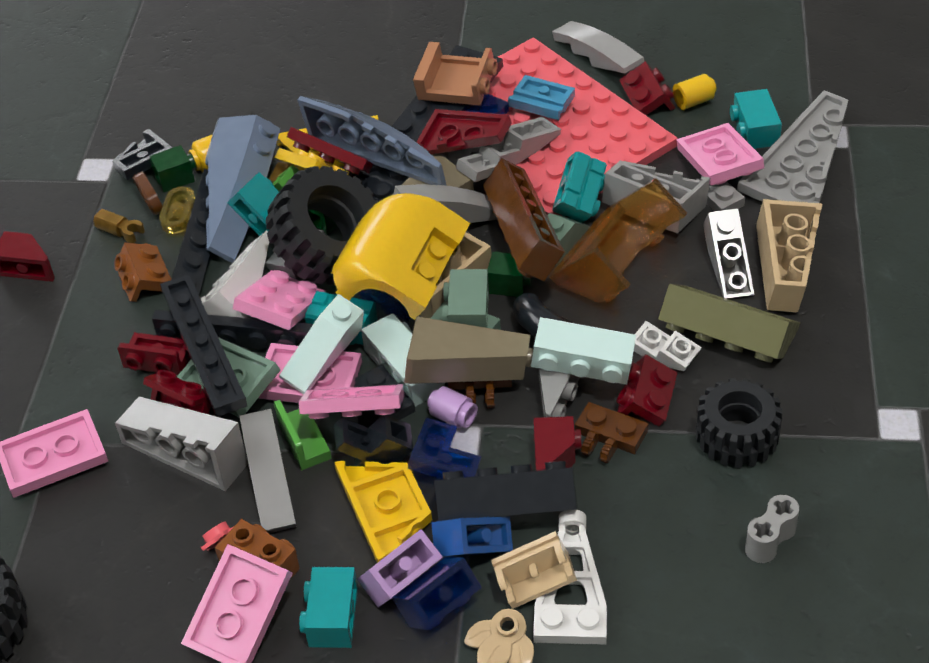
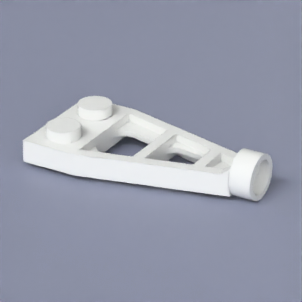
M565 510L559 514L558 536L569 555H581L583 571H574L577 581L568 585H582L586 593L587 603L586 605L555 604L554 599L558 589L536 598L534 606V643L606 645L607 605L586 534V515L580 510Z

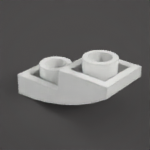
M647 321L635 333L634 352L641 356L647 354L667 367L685 371L702 348L677 331H674L669 336Z

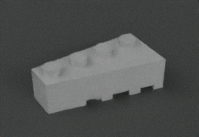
M138 397L115 422L122 444L223 491L230 487L248 465L239 424L232 420Z

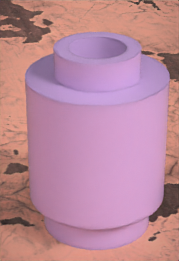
M445 386L434 390L429 396L427 403L431 416L456 428L461 426L468 428L475 420L478 411L477 405L473 403L471 398Z

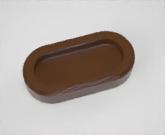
M143 171L133 175V180L152 214L157 216L165 212L155 190Z

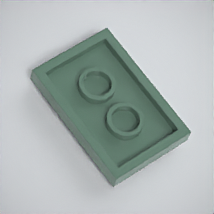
M219 338L246 397L247 407L230 412L239 417L246 414L281 369L276 362ZM190 360L177 378L186 382L198 383L204 389L194 364Z

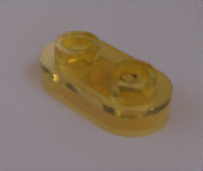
M176 187L167 193L159 216L162 229L166 233L179 234L186 230L195 200L192 189Z

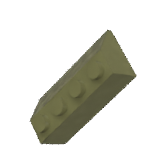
M669 284L658 320L667 322L666 328L684 333V330L688 329L696 332L695 338L713 343L714 338L725 341L724 347L742 353L743 349L746 348L755 351V358L770 363L773 362L774 358H784L801 323L679 284Z

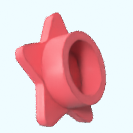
M226 521L216 525L202 536L206 542L201 547L203 551H210L216 547L232 529Z

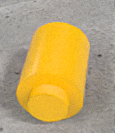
M701 74L674 84L672 92L677 106L681 110H685L712 100L717 87L713 78L707 74Z

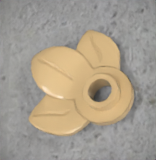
M503 609L497 612L491 620L478 621L467 632L464 643L469 647L478 649V663L533 662L534 645L525 635L527 630L526 621L517 610ZM506 621L514 622V627L510 631L502 630V624Z

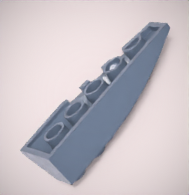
M303 96L297 99L309 135L363 157L374 165L430 185H446L442 164L425 148L397 129L361 112H356L327 101Z
M258 115L219 118L205 157V163L208 165L206 186H209V195L206 198V208H209V218L206 220L207 250L231 263L237 257L249 225L227 202L258 172L267 178L280 132L279 127Z

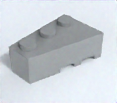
M620 160L605 173L602 202L613 206L617 210H623L642 220L659 225L668 231L679 233L706 207L710 178L701 176L699 181L683 178V172L674 171L673 175L657 173L656 167Z

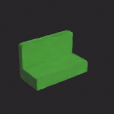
M274 401L279 427L301 471L332 459L330 449L315 420L310 419L309 414H300L299 409L286 413L281 401Z

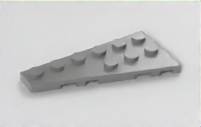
M824 90L762 156L764 158V169L755 171L751 175L743 176L738 182L737 191L762 202L763 199L820 203L846 115L848 99Z

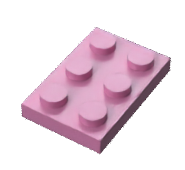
M729 123L676 139L678 150L702 176L710 178L711 186L723 184L727 180L739 176H748L755 171L764 169V158Z
M271 270L235 297L232 309L290 330L305 317V313L309 305L312 304L316 291L326 292V290L318 288L311 281H299L291 278L284 271Z
M270 344L265 358L276 362L281 370L259 396L260 399L299 403L304 394L279 378L280 373L298 346ZM343 351L310 390L354 387L355 378L358 376L362 364L361 353Z
M403 384L307 390L299 400L300 414H309L310 419L329 417L331 412H342L343 417L362 415L364 410H375L377 415L392 414L402 404L404 387Z
M88 409L0 441V463L13 498L108 462Z
M227 544L181 644L221 663H252L293 573Z

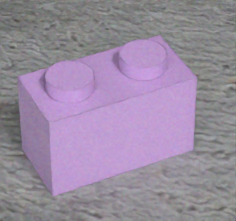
M420 529L357 578V580L376 606L379 607L438 562L443 556L423 530Z

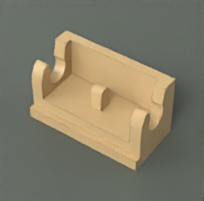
M556 531L491 560L501 591L505 590L508 603L512 609L577 581L569 553Z

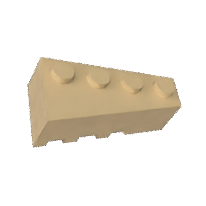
M763 199L756 223L767 310L798 312L807 285L819 216L822 209L821 203Z

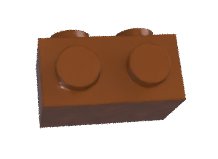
M240 519L215 547L218 561H220L227 544L289 570L293 573L291 578L300 569L297 551L289 541L285 539L279 540L270 535L262 526L258 524L252 525L243 519Z

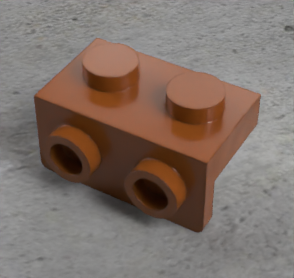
M124 242L120 254H117L115 257V270L118 271L122 287L131 302L137 301L141 290L162 291L160 284L171 280L157 246L147 243Z

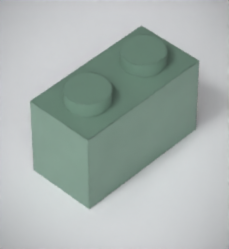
M451 269L449 282H444L443 287L444 301H448V305H442V321L487 328L489 302L488 269Z

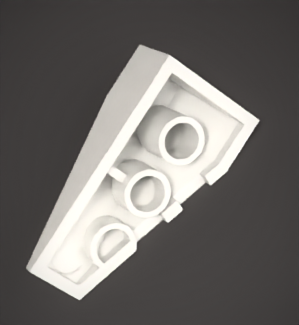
M267 230L245 248L229 266L230 269L212 285L214 288L206 296L201 297L208 315L252 317L232 308L235 297L262 278L269 246Z

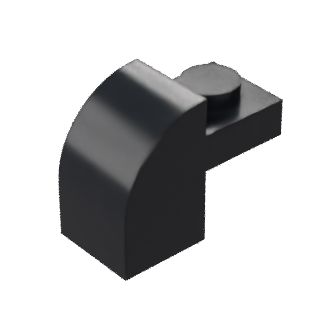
M382 415L369 428L344 417H341L334 424L336 450L353 456L355 466L365 467V461L382 464L400 462L413 451L410 424L390 415Z

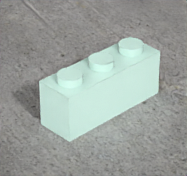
M394 313L361 329L366 353L377 366L382 364L398 384H403L405 393L415 403V407L427 401L434 390L445 386V382L404 383L406 360L412 331L408 324L401 322Z
M540 317L531 367L627 385L636 335Z

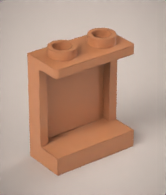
M429 42L413 78L418 100L481 105L484 95L489 93L491 77L497 72V59L493 58L492 48H485L482 58L442 55L439 42Z

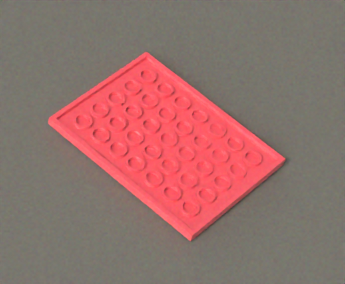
M534 37L498 56L502 58L504 67L490 83L489 93L484 95L481 105H473L469 111L506 114L511 119V125L544 117L562 129L561 134L550 143L516 164L525 169L547 215L549 213L560 215L553 212L552 208L567 159L575 152L579 151L591 156V158L605 162L607 165L606 173L620 160L647 165L677 147L676 139L678 138ZM525 75L575 88V97L565 112L560 114L559 120L509 107L508 98L514 94V89Z

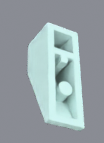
M338 294L319 315L280 373L279 378L302 394L310 390L361 331L364 310Z

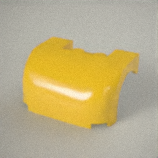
M412 193L395 194L377 202L364 215L336 260L331 272L338 289L335 293L350 301L361 290L375 289L386 292L399 300L408 311L409 316L415 320L426 309L437 288V281L454 249L460 244L470 223L430 197Z

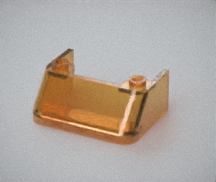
M655 178L608 207L554 268L549 277L559 287L597 303L602 301L609 303L621 291L631 285L622 275V272L640 250L648 245L651 248L656 246L664 238L663 231L671 224L684 218L688 213Z

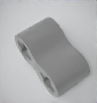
M788 495L774 496L768 502L766 513L750 521L747 529L745 552L752 561L757 563L770 562L777 554L778 545L782 541L794 536L799 516V504L793 497Z

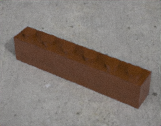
M501 158L483 185L488 196L487 199L493 207V213L498 219L499 227L502 229L505 241L511 250V255L515 259L517 270L527 278H533L534 276L545 281L565 252L525 169Z

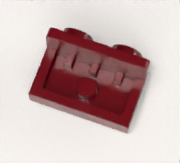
M646 61L619 79L633 107L644 115H648L663 103L671 111L676 108L671 100L675 97L666 83L662 84L665 81L664 76L657 67L652 69Z
M134 332L129 344L120 343L117 348L123 368L151 372L167 370L179 375L190 358L183 339Z
M647 354L636 363L632 362L627 385H624V388L617 397V403H619L617 412L628 415L632 411L659 427L666 421L678 372Z
M160 370L156 374L144 377L143 384L152 388L151 400L210 414L211 404L200 384L186 382L177 378L175 373L167 370Z

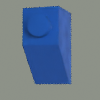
M510 517L459 518L431 522L433 545L443 557L500 553L513 550Z

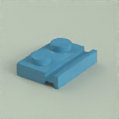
M525 75L514 89V94L509 96L508 105L515 109L559 120L560 114L565 112L574 99L575 88Z

